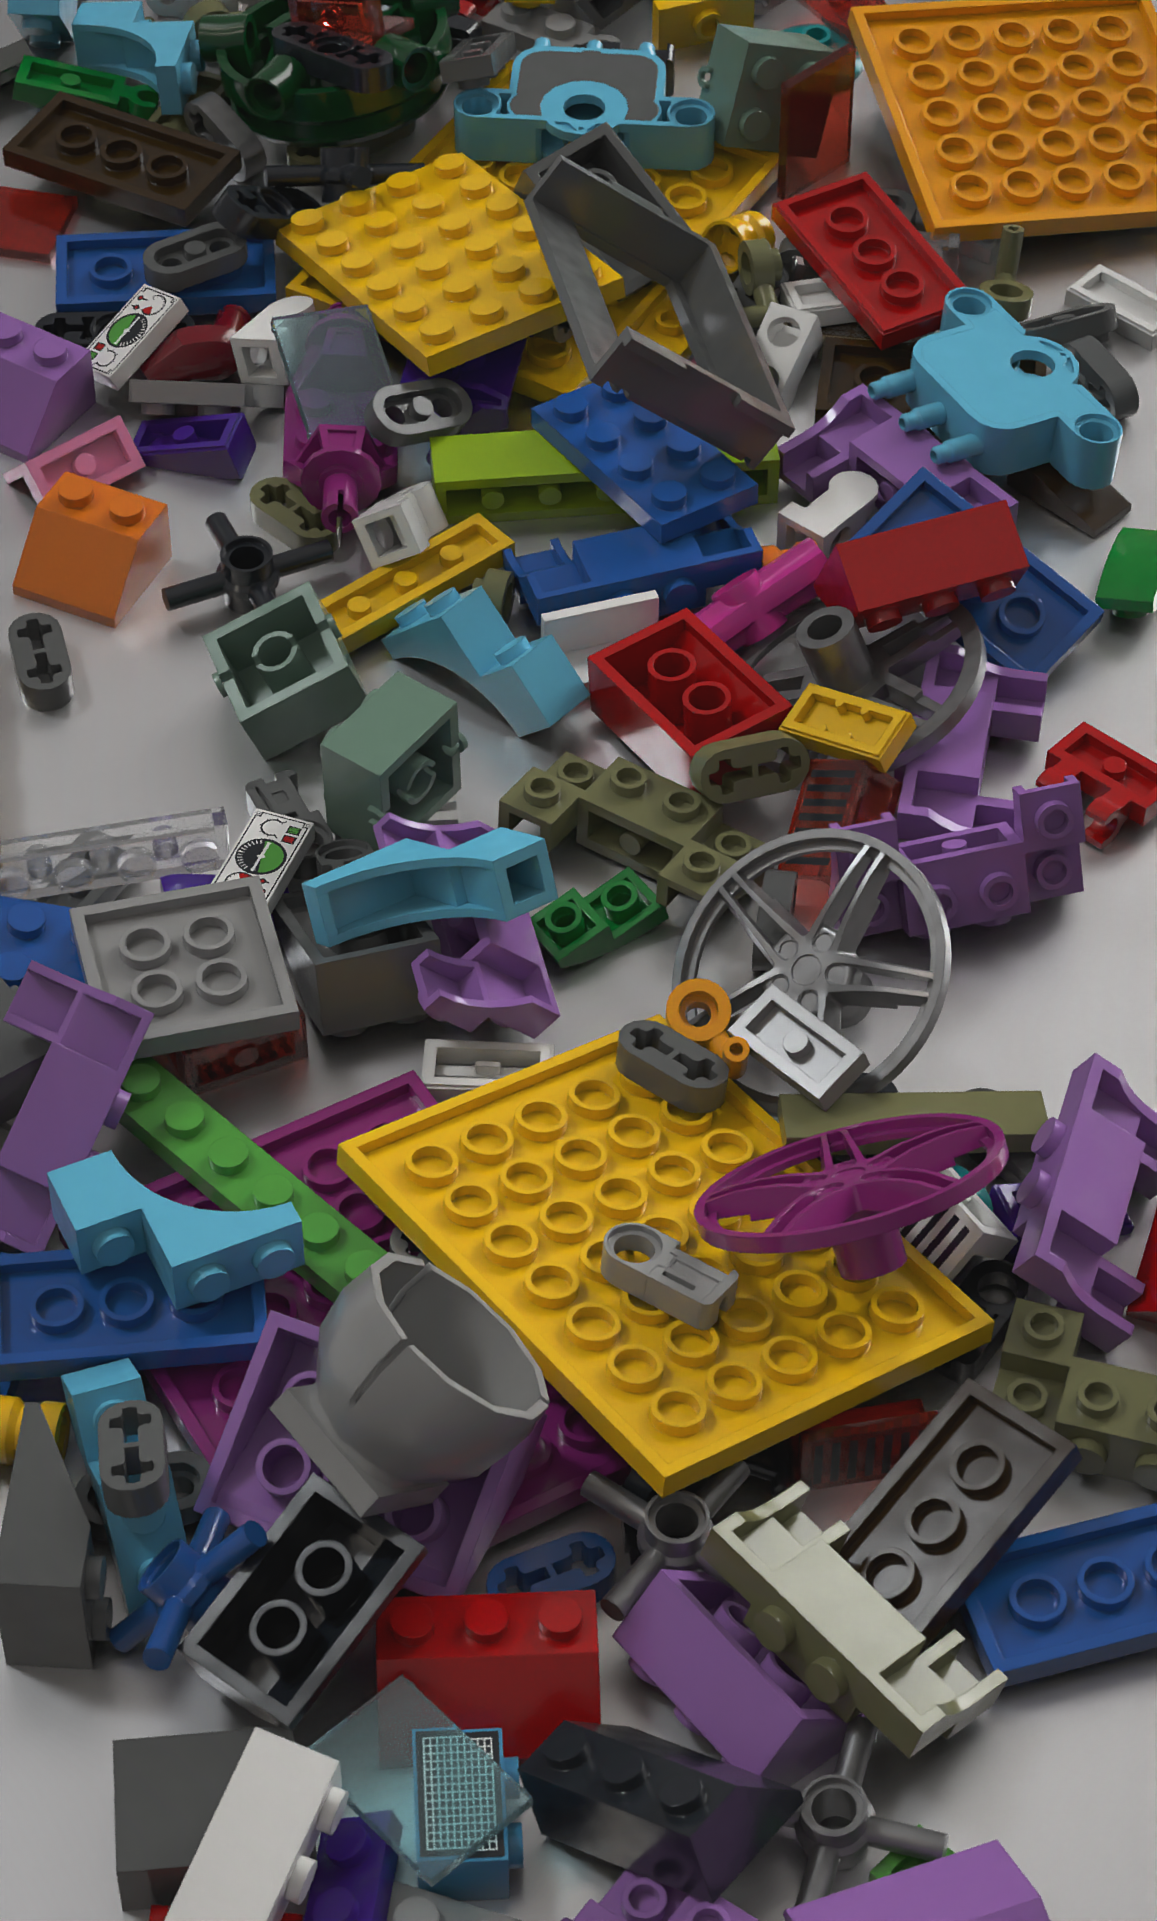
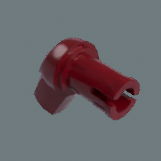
M226 305L223 308L224 311L221 309L218 311L214 325H195L176 329L154 350L140 366V369L148 380L190 382L192 380L214 381L229 378L238 371L230 337L251 321L249 313L241 306Z

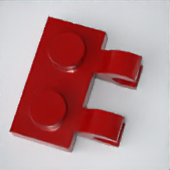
M1084 721L1047 751L1044 768L1046 770L1036 779L1035 785L1042 787L1064 782V776L1074 775L1080 782L1081 791L1095 798L1085 810V815L1094 820L1085 829V837L1087 842L1097 848L1104 849L1115 839L1123 823L1128 818L1143 827L1157 816V763Z

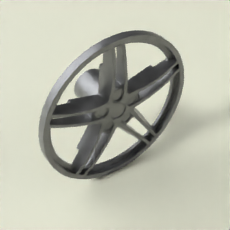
M819 600L788 616L787 621L780 628L751 645L741 657L754 669L767 653L796 632V640L808 666L764 675V679L793 706L808 684L813 683L903 711L902 707L928 719L926 721L913 716L917 727L886 773L909 763L925 753L960 722L979 693L987 663L986 647L980 629L974 617L960 602L956 609L946 614L930 617L919 624L914 619L875 642L866 645L850 610L841 606L826 607ZM962 636L965 651L963 667L955 687L943 704L924 696L921 688L899 678L930 660ZM886 698H889L890 700L894 701L895 703H897L898 705H900V706H902V707H899V706H896V705H894V704L888 703V702H886V701H884V700H885ZM808 750L810 757L809 771L804 781L791 790L807 791L808 784L854 785L877 778L885 773L850 762L822 766L828 756ZM786 753L781 762L789 760V754ZM775 761L758 765L767 766L776 773L780 772V763ZM812 770H856L854 778L811 777Z
M824 828L799 831L767 842L739 859L716 880L698 903L681 937L673 968L672 991L682 982L697 978L700 959L710 932L722 912L728 907L752 941L773 966V969L728 995L731 1003V1015L758 999L771 984L840 1035L841 1029L852 1027L862 1021L871 1007L898 1009V1005L920 1007L916 1019L896 1049L874 1070L852 1083L844 1093H877L901 1074L919 1053L934 1029L943 1008L951 974L952 953L948 922L942 904L925 875L899 851L877 838L851 830ZM820 852H842L857 855L835 887L809 931L776 899H772L753 881L774 866L803 855ZM871 860H873V864L864 876L858 889H856L855 886L857 882L861 878L862 874L866 870ZM890 871L895 873L907 885L922 910L930 939V971L860 958L856 954V949L881 902L877 897ZM742 889L787 932L775 945H773L757 923L735 899V896ZM853 897V899H852V901H851V903H850V905H849V907H848V909H847V911H846V913H845V915H844V917H843V919H842V921H841V924H840V926H839V929H838V930L834 929L833 927L835 926L836 922L838 921V919L840 918L841 914L843 913V911L845 910L846 906L848 905V903L850 902L851 898ZM865 973L928 982L926 991L873 986L870 978ZM697 1008L691 1009L685 1016L686 1020L696 1027L704 1026L710 1021L708 1012L704 1010L698 1014ZM745 1011L731 1017L729 1028ZM736 1079L732 1080L770 1116L778 1117V1096L758 1092Z

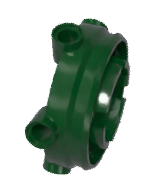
M262 0L240 14L203 15L200 19L198 30L199 48L204 62H218L223 89L231 100L233 111L255 135L274 143L294 147L320 148L350 145L397 131L425 115L437 104L449 84L442 83L439 62L452 50L448 18L459 14L460 1ZM293 21L310 22L327 29L341 25L342 27L334 30L335 32L348 26H353L340 32V34H344L357 27H362L345 36H350L363 29L372 27L352 37L355 39L372 30L382 28L359 39V41H362L386 29H391L364 43L380 38L377 42L369 45L392 54L394 85L383 92L363 94L309 75L303 65L295 58L285 54L274 57L272 30L280 24ZM397 29H402L401 31H398L394 34L391 33Z

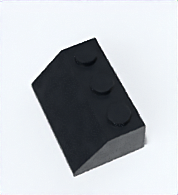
M314 1472L267 1531V1543L243 1562L177 1648L199 1676L257 1718L289 1731L295 1729L428 1553L424 1545L380 1516L372 1515L360 1518L339 1491Z
M564 1720L517 1769L542 1835L712 1904L804 1803L800 1790L630 1726Z

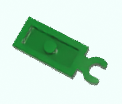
M25 54L14 81L12 97L13 100L27 102L33 107L42 109L56 94L62 91L146 120L152 116L159 105V94L148 85H136L133 87L125 85V76Z

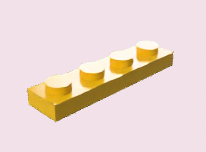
M478 512L429 539L430 546L422 553L379 567L321 599L328 613H331L335 619L336 625L342 634V641L348 653L397 627L398 623L394 619L395 616L415 602L425 599L426 603H428L431 599L451 587H455L457 592L473 584L475 578H483L489 568L499 569L503 567V550L511 548L515 556V542Z

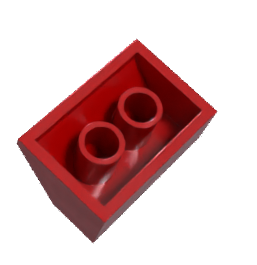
M1005 499L836 544L813 585L817 596L826 607L841 606L847 608L852 612L858 628L867 627L869 633H876L900 624L903 621V616L923 611L925 617L928 618L946 614L956 609L960 605L959 601L977 596H980L982 602L1002 599L1016 590L1015 586L1030 565L1007 500Z
M687 607L587 657L591 711L656 774L695 792H698V790L692 785L689 770L690 763L699 749L716 741L770 730L779 731L778 728L793 708V705ZM721 760L719 761V771L710 774L709 778L718 785H722L723 774L741 770V768H733Z
M574 1590L394 1597L376 1621L380 1772L413 1771L412 1732L502 1728L503 1757H518L520 1767L564 1720L601 1724L596 1591Z

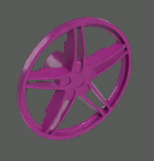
M931 1113L863 1122L795 1141L739 1166L721 1177L701 1195L695 1205L694 1216L702 1239L716 1248L739 1253L773 1254L832 1246L838 1270L843 1279H871L888 1274L900 1268L907 1261L899 1228L947 1210L986 1187L1006 1166L1009 1150L1004 1132L996 1123L972 1115ZM911 1138L868 1159L864 1158L857 1147L876 1142ZM980 1147H983L987 1152L985 1160L960 1179L939 1173L956 1166L954 1158ZM846 1149L851 1160L834 1164L832 1153ZM820 1157L821 1172L790 1173L772 1176L792 1166ZM749 1214L751 1221L775 1218L763 1233L732 1231L724 1229L719 1225V1219Z

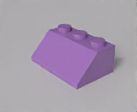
M0 312V453L25 463L45 451L96 403L91 350Z
M661 1569L613 1633L612 1637L631 1656L628 1659L631 1669L647 1683L659 1687L676 1705L674 1714L677 1719L693 1733L705 1737L722 1755L720 1761L789 1787L838 1754L842 1747L848 1723L846 1724L826 1703L817 1699L808 1686L774 1652L765 1648L756 1635L743 1623L751 1604L741 1594L706 1572ZM863 1713L857 1716L867 1718Z
M993 1840L786 1909L783 1912L785 1921H1050L1041 1896L998 1840Z

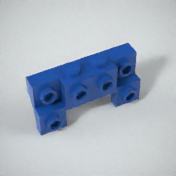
M731 515L663 544L658 542L642 526L572 541V560L563 549L559 538L550 540V550L515 557L511 548L503 550V568L515 573L516 597L520 604H528L537 626L541 625V614L652 590H656L659 597V616L676 613L686 607L688 609L706 606L707 588L725 585L751 569L758 571L762 568L763 549L752 528L739 526Z

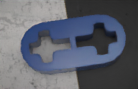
M581 1531L568 1534L505 1558L495 1564L487 1576L486 1594L507 1593V1588L512 1586H518L521 1592L595 1590L596 1603H598L615 1585L616 1555L614 1548L606 1538L596 1533ZM583 1561L587 1568L596 1567V1573L586 1576L580 1568L572 1569V1564Z

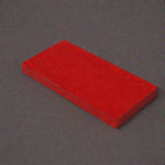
M867 171L772 204L771 219L881 350L939 330L945 296L955 288L966 287Z

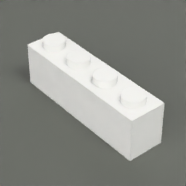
M255 1726L164 1921H281L289 1901L300 1905L311 1886L316 1872L317 1861L309 1857L321 1832L329 1835L334 1833L348 1801L349 1792L341 1789L340 1761Z

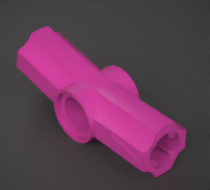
M808 537L760 570L751 569L725 584L711 596L713 602L699 612L694 613V615L733 651H736L741 646L743 648L751 646L780 628L787 621L786 615L817 596L813 584L825 565L827 558L813 539Z

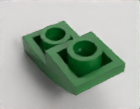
M1122 527L1107 557L1095 596V603L1102 609L1113 610L1115 616L1122 618H1140L1148 613H1154L1157 608V530Z
M629 866L583 898L573 887L531 917L539 945L560 968L577 965L612 952L669 919L666 907L656 902V894Z

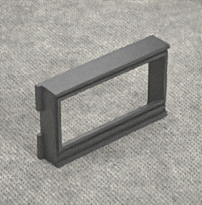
M559 155L524 200V204L590 381L600 387H603L608 381L611 389L616 393L623 389L625 397L738 460L742 461L744 458L747 467L754 470L783 435L789 438L796 429L716 244L664 215L661 208L610 179L607 182L566 157ZM581 240L666 288L696 364L628 326L619 336L617 335Z

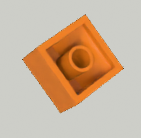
M65 471L36 506L12 585L13 594L116 628L172 557L167 504Z

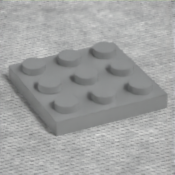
M259 875L69 909L71 929L85 984L118 996L155 1013L133 1060L300 1029L299 1009Z

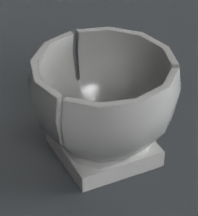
M388 1252L343 1288L320 1325L316 1382L313 1385L287 1388L269 1409L359 1517L362 1518L431 1504L449 1485L448 1481L478 1477L530 1435L549 1407L550 1401L542 1370L519 1336L471 1288L429 1262L424 1265L422 1259Z

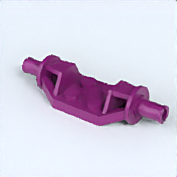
M342 301L332 304L327 309L326 319L317 323L307 334L304 345L305 357L286 390L282 477L287 478L289 482L300 487L302 494L308 502L317 509L322 510V524L326 529L336 533L337 517L342 518V533L353 530L352 521L359 516L358 512L369 507L378 497L379 491L397 483L398 447L389 446L377 440L368 430L364 420L365 408L376 392L385 386L392 385L381 360V340L376 331L369 324L362 321L348 306L347 315L342 316Z

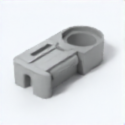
M622 1223L608 1230L604 1237L600 1269L603 1277L612 1285L698 1330L710 1329L718 1320L719 1309L727 1312L735 1303L739 1277L736 1270H733L728 1275L680 1250V1241L645 1224ZM625 1250H633L646 1254L650 1260L642 1263L628 1262L622 1260L616 1254Z

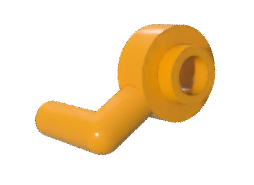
M702 978L690 979L674 988L667 1000L665 1016L667 1026L723 1059L729 1068L728 1077L730 1079L741 1078L747 1070L750 1047L744 1038L738 1036L730 1038L727 1033L731 1019V1003L727 993L715 982ZM694 1008L704 1009L708 1012L710 1021L701 1027L693 1026L686 1020L687 1012Z

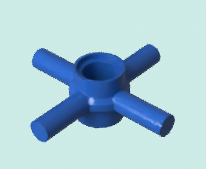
M219 1507L205 1509L190 1545L181 1538H177L164 1547L149 1564L138 1584V1591L145 1595L148 1600L111 1628L109 1639L112 1645L118 1651L126 1653L150 1635L142 1654L143 1662L146 1666L156 1671L168 1669L185 1629L189 1632L192 1630L230 1581L226 1575L267 1543V1534L264 1528L256 1521L248 1520L223 1540L230 1524L229 1514Z

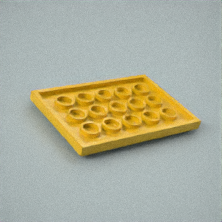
M462 152L439 156L432 164L411 172L393 174L386 182L368 189L347 192L339 200L317 209L298 211L292 215L290 224L277 230L275 242L281 250L429 377L568 321L524 200ZM584 247L605 304L607 305L626 297L623 276Z

